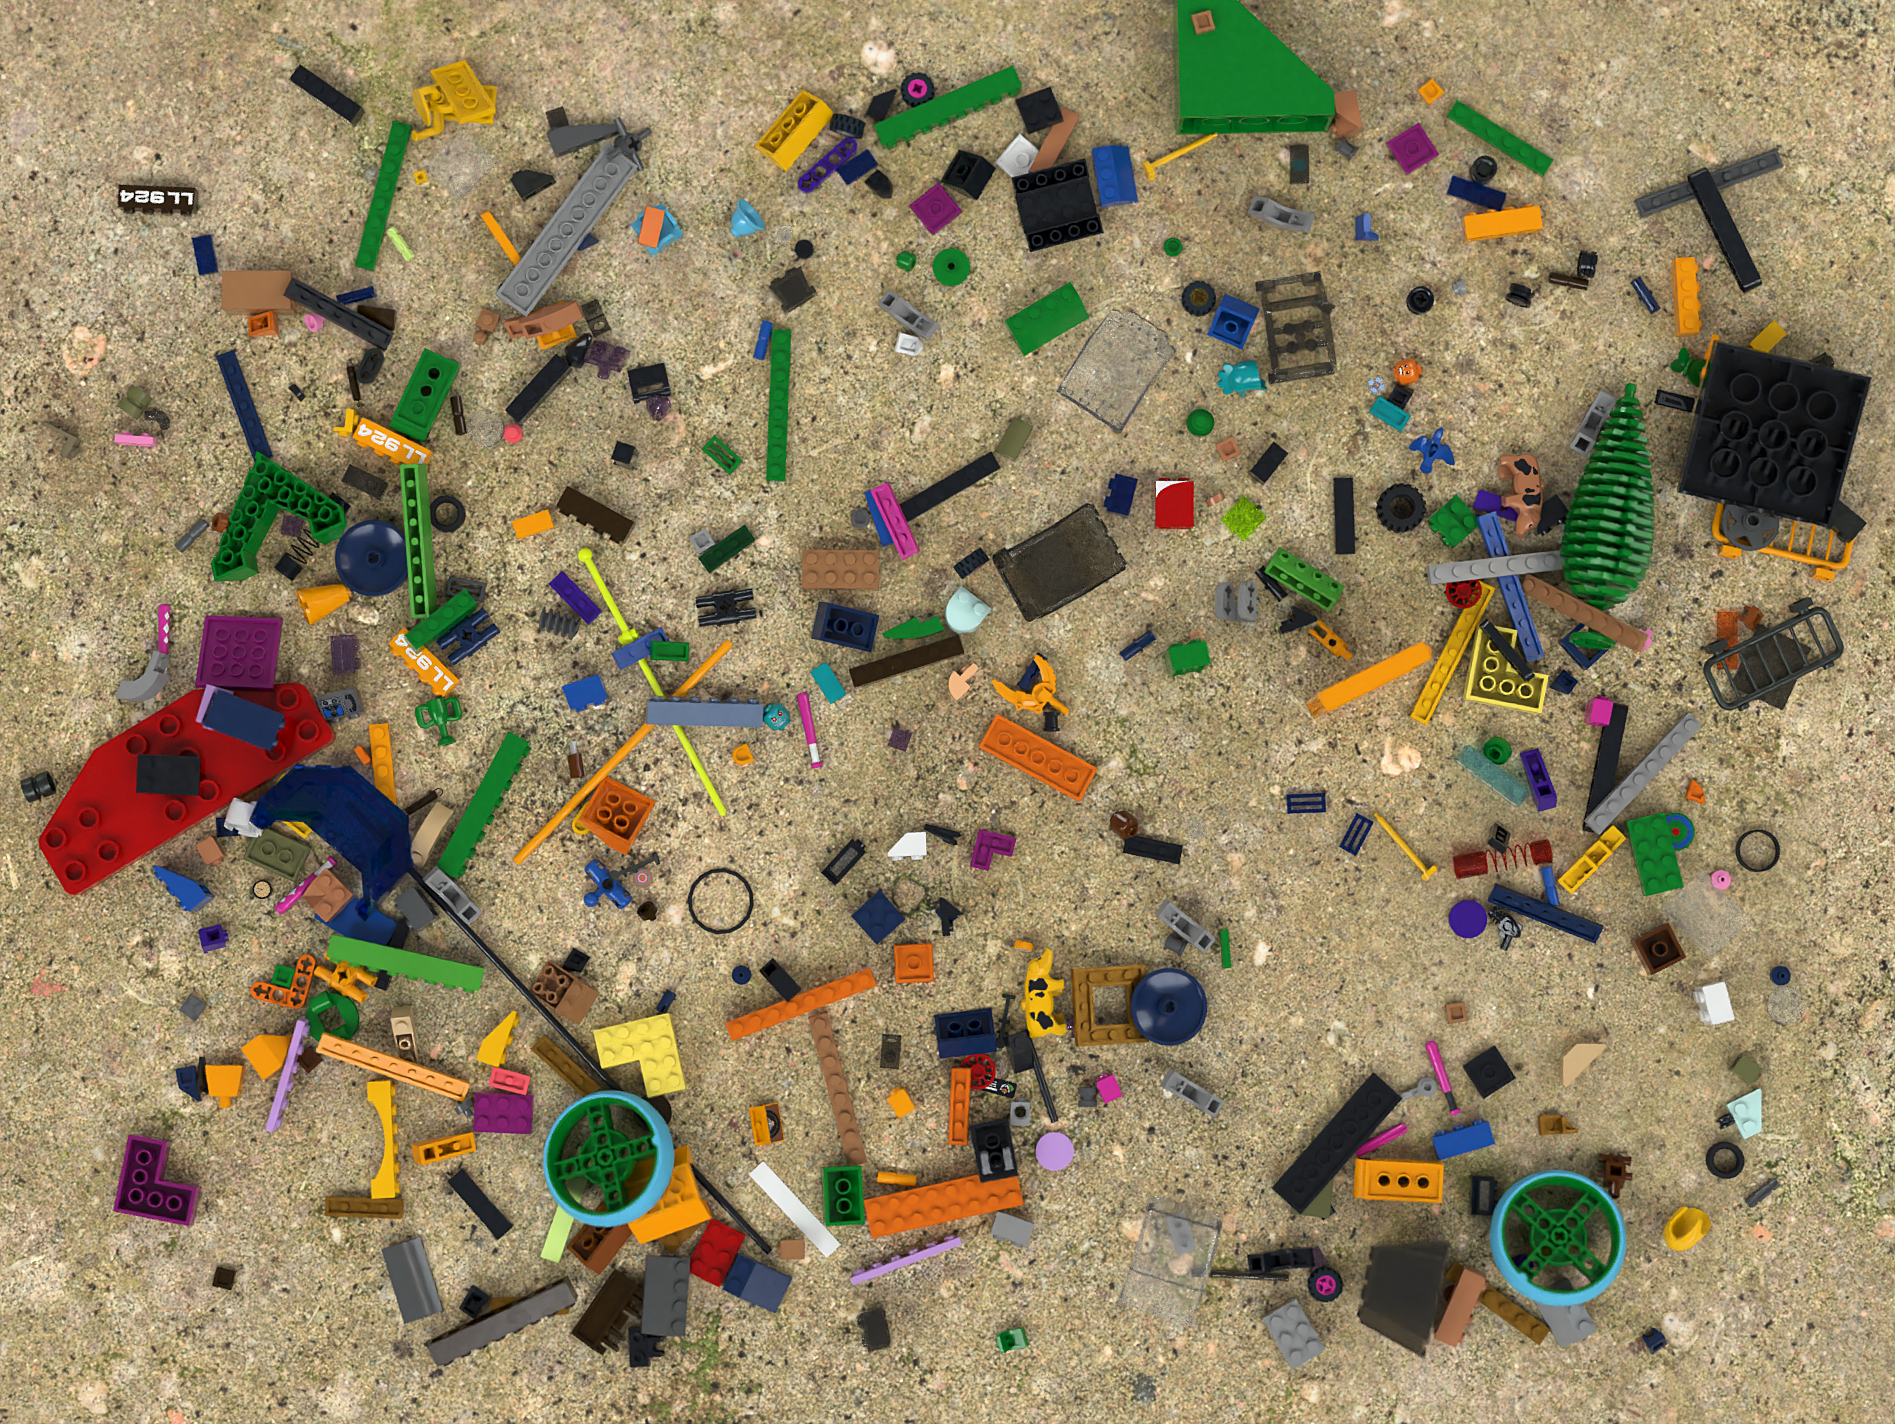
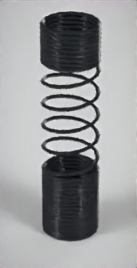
M334 492L330 493L331 495L328 498L342 506L344 512L347 513L351 505ZM303 529L304 533L316 545L301 537H297V539L310 553L291 544L292 549L304 561L284 552L274 566L276 570L292 582L300 574L303 567L289 556L301 563L307 564L306 559L295 548L310 556L314 555L302 541L315 548H320L318 543L308 534H311V531Z

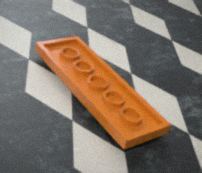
M996 714L978 747L1079 803L1098 770L1093 765L999 714Z

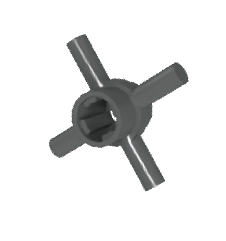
M615 118L614 122L620 136H617L614 140L615 149L606 154L607 160L611 161L620 154L631 156L633 162L638 165L637 171L643 170L644 166L638 156V152L642 148V140L652 134L651 129L646 128L637 135L628 133L621 118Z

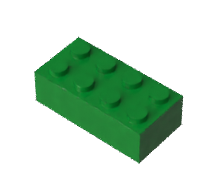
M1201 638L1190 640L1186 645H1182V642L1170 644L1171 646L1164 653L1168 677L1206 670L1211 664L1207 642L1201 641Z
M1665 812L1624 821L1643 896H1650L1684 887Z

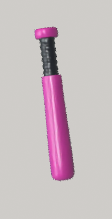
M1433 1040L1426 1042V1051L1451 1110L1449 1114L1450 1116L1459 1114L1461 1110L1456 1106L1451 1091L1452 1087L1437 1044Z

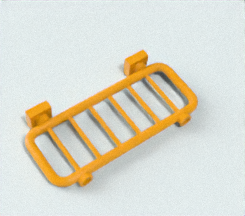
M1717 502L1712 524V534L1717 541L1726 543V545H1722L1719 548L1718 555L1736 560L1741 557L1742 549L1735 547L1725 535L1720 533L1719 528L1725 504ZM1794 520L1787 551L1772 547L1773 541L1769 546L1757 550L1758 552L1819 566V568L1812 570L1811 578L1831 582L1834 580L1836 572L1830 571V569L1841 570L1848 565L1854 539L1850 543L1846 542L1843 558L1840 562L1828 561L1834 531L1831 529L1825 559L1811 557L1810 551L1816 525L1812 524L1806 555L1791 552L1797 521ZM1734 539L1742 545L1751 546L1749 541Z

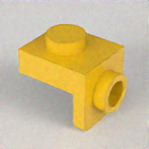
M346 409L345 428L333 427V431L338 433L340 437H349L350 434L354 435L356 426L359 425L360 416L357 415L354 409Z

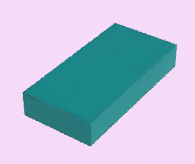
M1378 396L1369 410L1370 414L1399 432L1403 430L1411 415L1381 396Z
M827 662L810 672L830 704L847 695Z

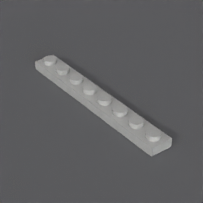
M1561 550L1428 565L1429 585L1562 570L1561 561L1563 559L1560 557Z
M1689 712L1685 713L1584 820L1596 834H1601L1701 727Z

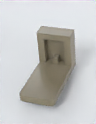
M51 420L49 424L43 421L42 425L68 438L60 455L70 461L72 458H75L81 440L76 438L78 434L69 429L66 432L60 430L61 426Z

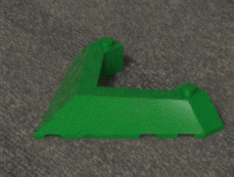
M257 451L254 457L256 459L252 469H249L242 492L240 491L229 518L230 524L227 532L223 533L218 545L220 547L216 558L213 557L211 562L214 581L245 580L259 573L255 556L280 508L308 521L312 538L324 545L341 538L347 526L344 508Z

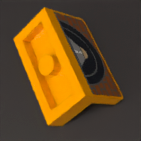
M778 1103L749 1107L755 1146L784 1141Z

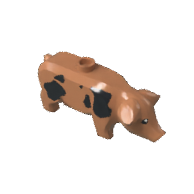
M1524 453L1518 456L1505 454L1500 456L1501 468L1498 469V479H1512L1511 493L1501 496L1502 506L1514 508L1518 514L1515 522V534L1523 539L1524 534L1527 531L1534 530L1541 520L1542 491L1545 488L1544 479L1540 478L1538 460L1532 454Z

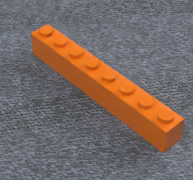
M867 968L794 996L789 1002L786 1000L725 1024L731 1040L734 1041L875 987L877 983L871 968Z

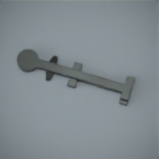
M656 852L651 853L653 858L636 865L633 861L630 863L631 867L626 869L621 866V871H611L609 878L615 881L622 874L624 877H627V872L632 870L635 874L638 872L637 868L654 861L656 865H659V857Z
M1002 994V998H1006L1003 1019L998 1021L1002 1023L1001 1030L996 1031V1033L1000 1034V1038L996 1041V1047L999 1049L1005 1047L1003 1037L1008 1035V1032L1005 1031V1026L1010 1024V1020H1007L1010 999L1015 1000L1016 997L1013 995Z

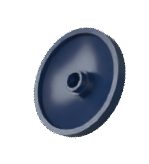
M367 520L349 528L339 540L335 552L336 569L341 580L353 591L369 597L384 596L397 590L408 578L405 535L394 525L381 520Z
M1174 968L1158 969L1144 976L1136 985L1130 1001L1131 1017L1137 1030L1149 1041L1165 1046L1179 1045L1192 1039L1202 1028L1207 1015L1206 995L1200 983L1187 972Z

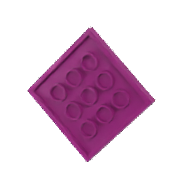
M206 615L195 682L196 688H206L208 684L223 689L273 691L283 626L282 619Z

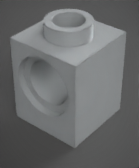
M1015 1098V1101H1011L1010 1125L1029 1126L1030 1102H1026L1027 1098ZM1018 1106H1023L1026 1109V1113L1022 1117L1015 1115L1014 1111Z

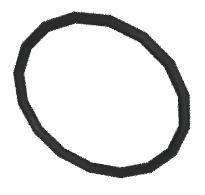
M725 868L712 869L700 875L692 884L688 895L689 912L694 922L703 930L714 934H727L741 928L750 918L754 906L753 892L747 880L737 872ZM725 872L736 876L744 883L749 893L750 906L746 917L737 926L729 930H714L706 927L697 919L692 909V895L695 887L704 877L712 873Z

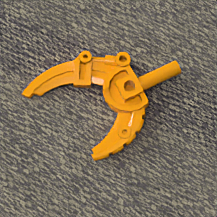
M1037 654L1034 655L1035 658L1033 660L1040 669L1042 682L1034 686L1032 694H1025L1024 691L1019 690L1015 692L1006 687L1001 681L991 680L997 692L1004 699L1013 703L1018 710L1024 708L1039 714L1043 711V706L1049 702L1065 716L1070 711V709L1052 696L1057 690L1055 687L1056 674L1053 673L1052 666H1049V663Z

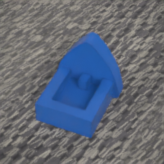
M1363 213L1355 217V240L1379 241V235L1371 233L1370 214Z

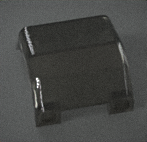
M1084 504L1047 529L1009 549L1004 547L993 555V563L1026 621L1031 622L1051 614L1091 592L1126 569L1125 565L1127 563L1121 552H1117L1119 548L1112 536H1108L1109 530L1102 519L1099 520L1100 514L1094 504Z

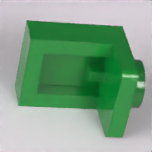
M1024 1327L1006 1330L996 1335V1345L1001 1354L1029 1346Z

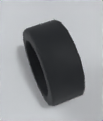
M444 495L432 501L430 504L431 524L436 529L448 533L456 531L463 525L466 514L465 508L455 497ZM443 503H451L458 510L456 521L450 525H443L436 519V510Z
M1718 1142L1708 1149L1705 1163L1713 1175L1722 1179H1731L1742 1172L1745 1158L1742 1150L1737 1145L1730 1142ZM1721 1149H1729L1736 1156L1735 1167L1730 1171L1722 1172L1714 1164V1156Z

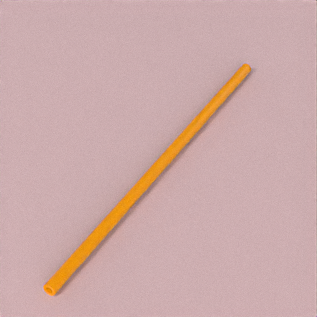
M726 639L672 696L683 698L734 645ZM645 722L517 853L513 861L520 865L656 725Z

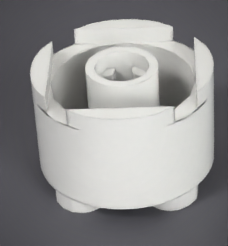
M233 798L224 826L231 831L235 828L238 830V834L244 836H261L268 811L261 808L262 804L251 801L249 804L241 799Z

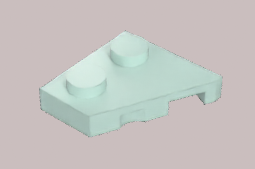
M1760 1088L1725 1104L1729 1113L1732 1114V1119L1736 1121L1735 1125L1742 1139H1747L1762 1131Z

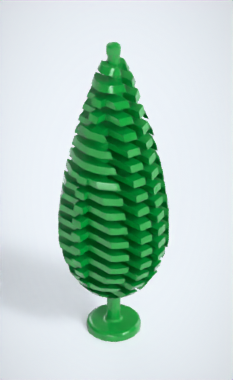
M1633 383L1625 385V396L1619 398L1616 402L1621 407L1612 408L1609 413L1612 418L1610 420L1607 419L1604 424V428L1608 429L1601 431L1598 437L1603 440L1595 443L1592 449L1597 451L1590 453L1587 460L1590 462L1584 466L1582 471L1584 474L1578 481L1579 487L1574 491L1575 499L1571 501L1570 511L1566 516L1567 523H1565L1563 529L1565 535L1562 536L1561 545L1563 546L1560 551V557L1563 559L1561 565L1562 570L1565 571L1563 574L1564 578L1571 585L1569 587L1570 591L1579 599L1587 601L1588 604L1602 611L1615 608L1613 604L1624 603L1631 597L1626 594L1634 593L1640 587L1638 582L1644 580L1646 576L1645 571L1649 569L1651 563L1649 558L1653 552L1651 546L1654 542L1652 533H1654L1655 524L1652 521L1655 516L1652 509L1654 508V498L1651 496L1654 494L1653 486L1651 485L1653 482L1652 476L1649 472L1652 468L1648 460L1650 457L1649 450L1645 449V446L1648 444L1647 437L1639 435L1641 432L1645 433L1644 424L1639 423V419L1644 420L1642 411L1635 409L1636 406H1641L1639 400L1634 398L1637 386ZM1590 627L1588 632H1574L1569 636L1570 643L1581 647L1606 650L1616 647L1615 640L1600 634Z

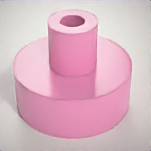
M314 312L305 315V323L310 331L316 332L322 329L325 318Z
M1717 870L1711 874L1710 883L1715 889H1725L1730 885L1731 878L1726 871Z

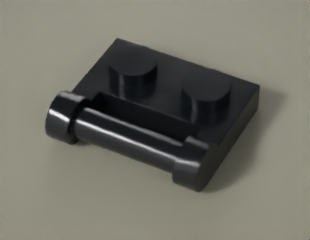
M665 363L627 371L634 404L660 396H672ZM658 384H663L664 386L662 389L639 394L637 390Z

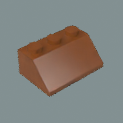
M602 1201L595 1211L607 1212L606 1203ZM628 1223L610 1227L584 1224L567 1248L585 1267L601 1275L633 1232Z

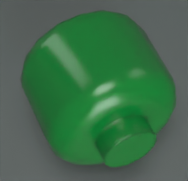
M902 251L896 257L897 267L907 272L913 270L917 262V256L909 251Z

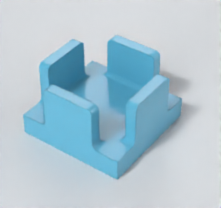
M662 203L655 207L665 211L657 248L654 249L646 246L652 257L684 236L676 221ZM644 211L637 216L638 219L631 224L632 228L638 236L641 229Z

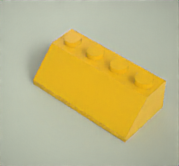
M802 89L754 147L776 166L787 171L800 154L806 150L811 141L818 136L823 127L830 122L835 113L823 100Z

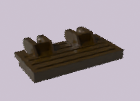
M614 1269L571 1334L601 1356L607 1351V1348L601 1344L602 1342L618 1352L620 1348L617 1344L610 1341L608 1336L611 1333L618 1340L626 1341L627 1338L615 1328L621 1330L628 1320L629 1316L623 1312L624 1310L638 1320L641 1319L642 1315L629 1305L634 1301L641 1308L643 1307V1301L635 1294L643 1298L644 1289L618 1269Z

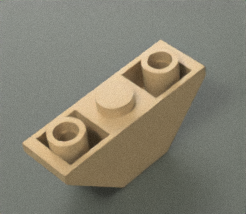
M1573 1043L1560 1056V1085L1565 1088L1567 1086L1572 1087L1578 1081L1577 1076L1581 1072L1583 1074L1586 1073L1592 1066L1590 1063L1595 1058L1598 1060L1605 1054L1604 1049L1607 1046L1602 1043Z

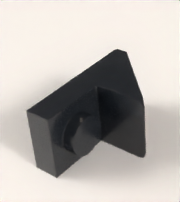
M1291 606L1290 609L1295 621L1288 619L1281 622L1282 626L1278 627L1280 635L1315 623L1318 619L1310 613Z
M941 897L939 898L942 934L943 936H950V932L954 931L953 920H949V916L964 914Z

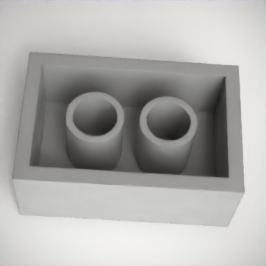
M1295 1297L1260 1316L1292 1370L1326 1350Z

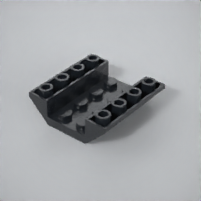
M1085 158L1011 178L1023 233L1030 252L1104 233L1100 216L1097 213Z

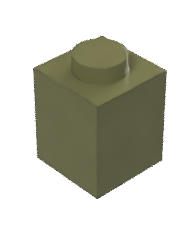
M1739 1054L1728 1070L1747 1084H1752V1082L1756 1083L1760 1078L1762 1068L1745 1055Z

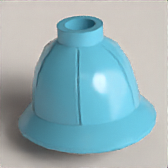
M738 199L737 209L731 219L732 229L730 232L739 238L741 235H751L757 230H764L765 224L756 210L744 199Z

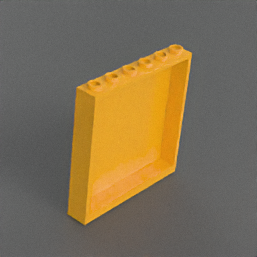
M1423 641L1321 691L1309 699L1306 704L1314 719L1418 668L1432 659V650Z

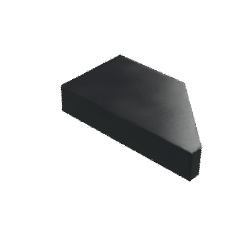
M897 89L874 96L866 115L880 122L884 121L897 94Z

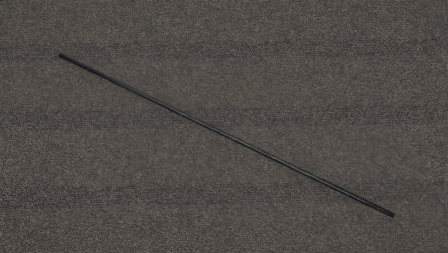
M349 800L345 806L600 1078L613 1091H623L481 938L423 881V877L356 805ZM631 1110L650 1130L645 1120L638 1113ZM691 1164L695 1179L768 1255L773 1249L699 1170Z

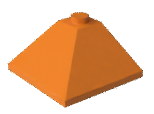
M606 776L597 787L578 821L609 847L627 856L656 801Z

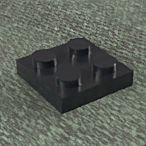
M1051 86L1015 99L1028 135L1064 122Z
M1495 1045L1462 1065V1068L1482 1099H1485L1516 1079Z

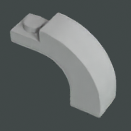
M1600 389L1584 415L1569 448L1587 457L1618 397Z

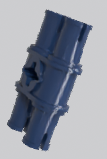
M484 608L477 611L471 617H465L463 621L452 627L450 632L436 641L442 650L455 641L461 643L460 648L447 656L453 665H456L467 656L472 657L473 653L483 646L486 647L487 642L501 632L495 623L481 633L476 631V626L490 617ZM464 631L468 632L469 634H472V642L465 639L466 633Z

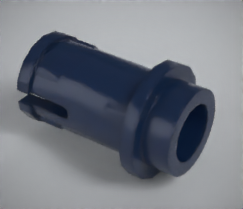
M668 989L665 992L663 991V996L655 1009L662 1014H666L673 1000L676 1001V994Z

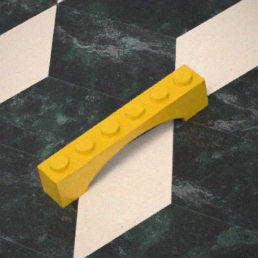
M393 1080L367 1082L368 1101H372L380 1115L385 1137L383 1161L376 1178L371 1179L372 1199L395 1198L401 1192L400 1181H397V1173H400V1163L396 1162V1154H399V1143L396 1142L395 1135L398 1134V1123H395V1115L398 1113L397 1103L394 1104L397 1087L396 1084H393Z

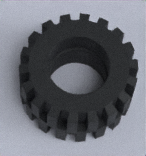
M1404 483L1394 484L1387 488L1380 495L1376 503L1377 518L1381 521V525L1386 526L1388 531L1392 530L1394 533H1406L1418 526L1426 513V501L1423 500V494L1418 492L1419 489L1411 487L1412 485L1410 484L1404 485ZM1395 498L1406 499L1412 508L1410 516L1406 519L1395 517L1390 509L1392 500Z

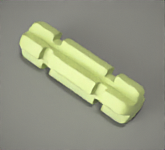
M391 227L386 231L399 252L403 253L402 256L406 261H410L415 257L402 236L398 235L399 232L395 227Z

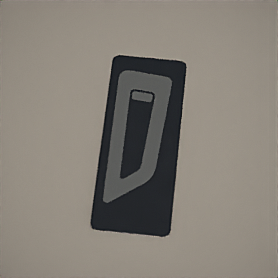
M1658 389L1654 404L1691 413L1695 399Z

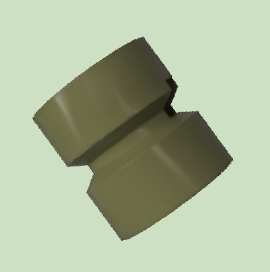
M132 384L126 393L128 397H122L117 407L138 420L143 413L142 407L149 405L153 398Z

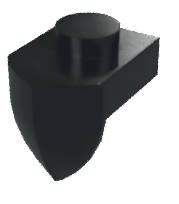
M877 169L864 183L880 198L892 199L893 185L889 178Z

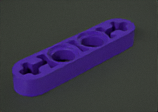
M848 137L838 143L799 179V190L805 194L813 192L857 152V142L853 138ZM846 143H848V144H851V143H852V144H853V145H852L853 150L847 149V150L844 152V155H845L846 157H843V155L841 154V152L846 148V147H845V144H846ZM834 154L840 157V162L837 164H832L829 161L830 157ZM817 168H825L826 174L823 177L817 176L815 174ZM812 174L818 182L815 183L813 180L810 182L811 187L809 189L808 187L803 188V181L809 182L812 179L809 175Z

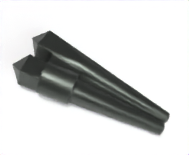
M199 1057L196 1092L199 1094L202 1092L209 1094L205 1057Z

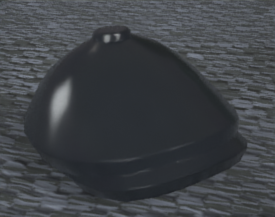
M583 333L565 347V358L571 367L582 368L584 365L586 352L592 342L590 333Z

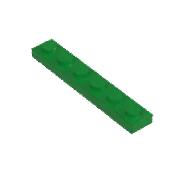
M1456 100L1446 116L1449 120L1541 177L1544 176L1553 162L1552 158Z

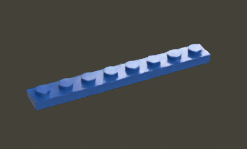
M1496 511L1477 517L1476 520L1489 558L1511 556ZM1518 576L1496 577L1513 629L1518 630L1516 638L1525 663L1545 657Z

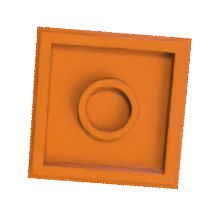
M932 943L894 945L896 984L934 982Z

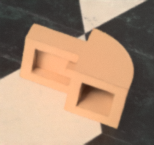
M974 663L971 666L967 664L960 671L962 673L961 676L955 671L950 676L949 691L956 702L971 689L966 682L979 670Z

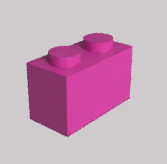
M1597 696L1589 700L1583 723L1599 727L1609 725L1614 702L1608 701L1609 698L1604 696Z

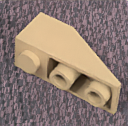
M412 1005L393 1007L391 1023L398 1058L420 1065Z

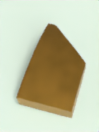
M1558 1114L1537 1116L1539 1135L1578 1133V1129L1567 1122L1564 1116Z

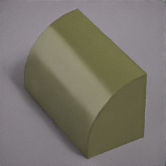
M1013 418L995 452L1015 462L1031 434L1033 426L1020 419Z

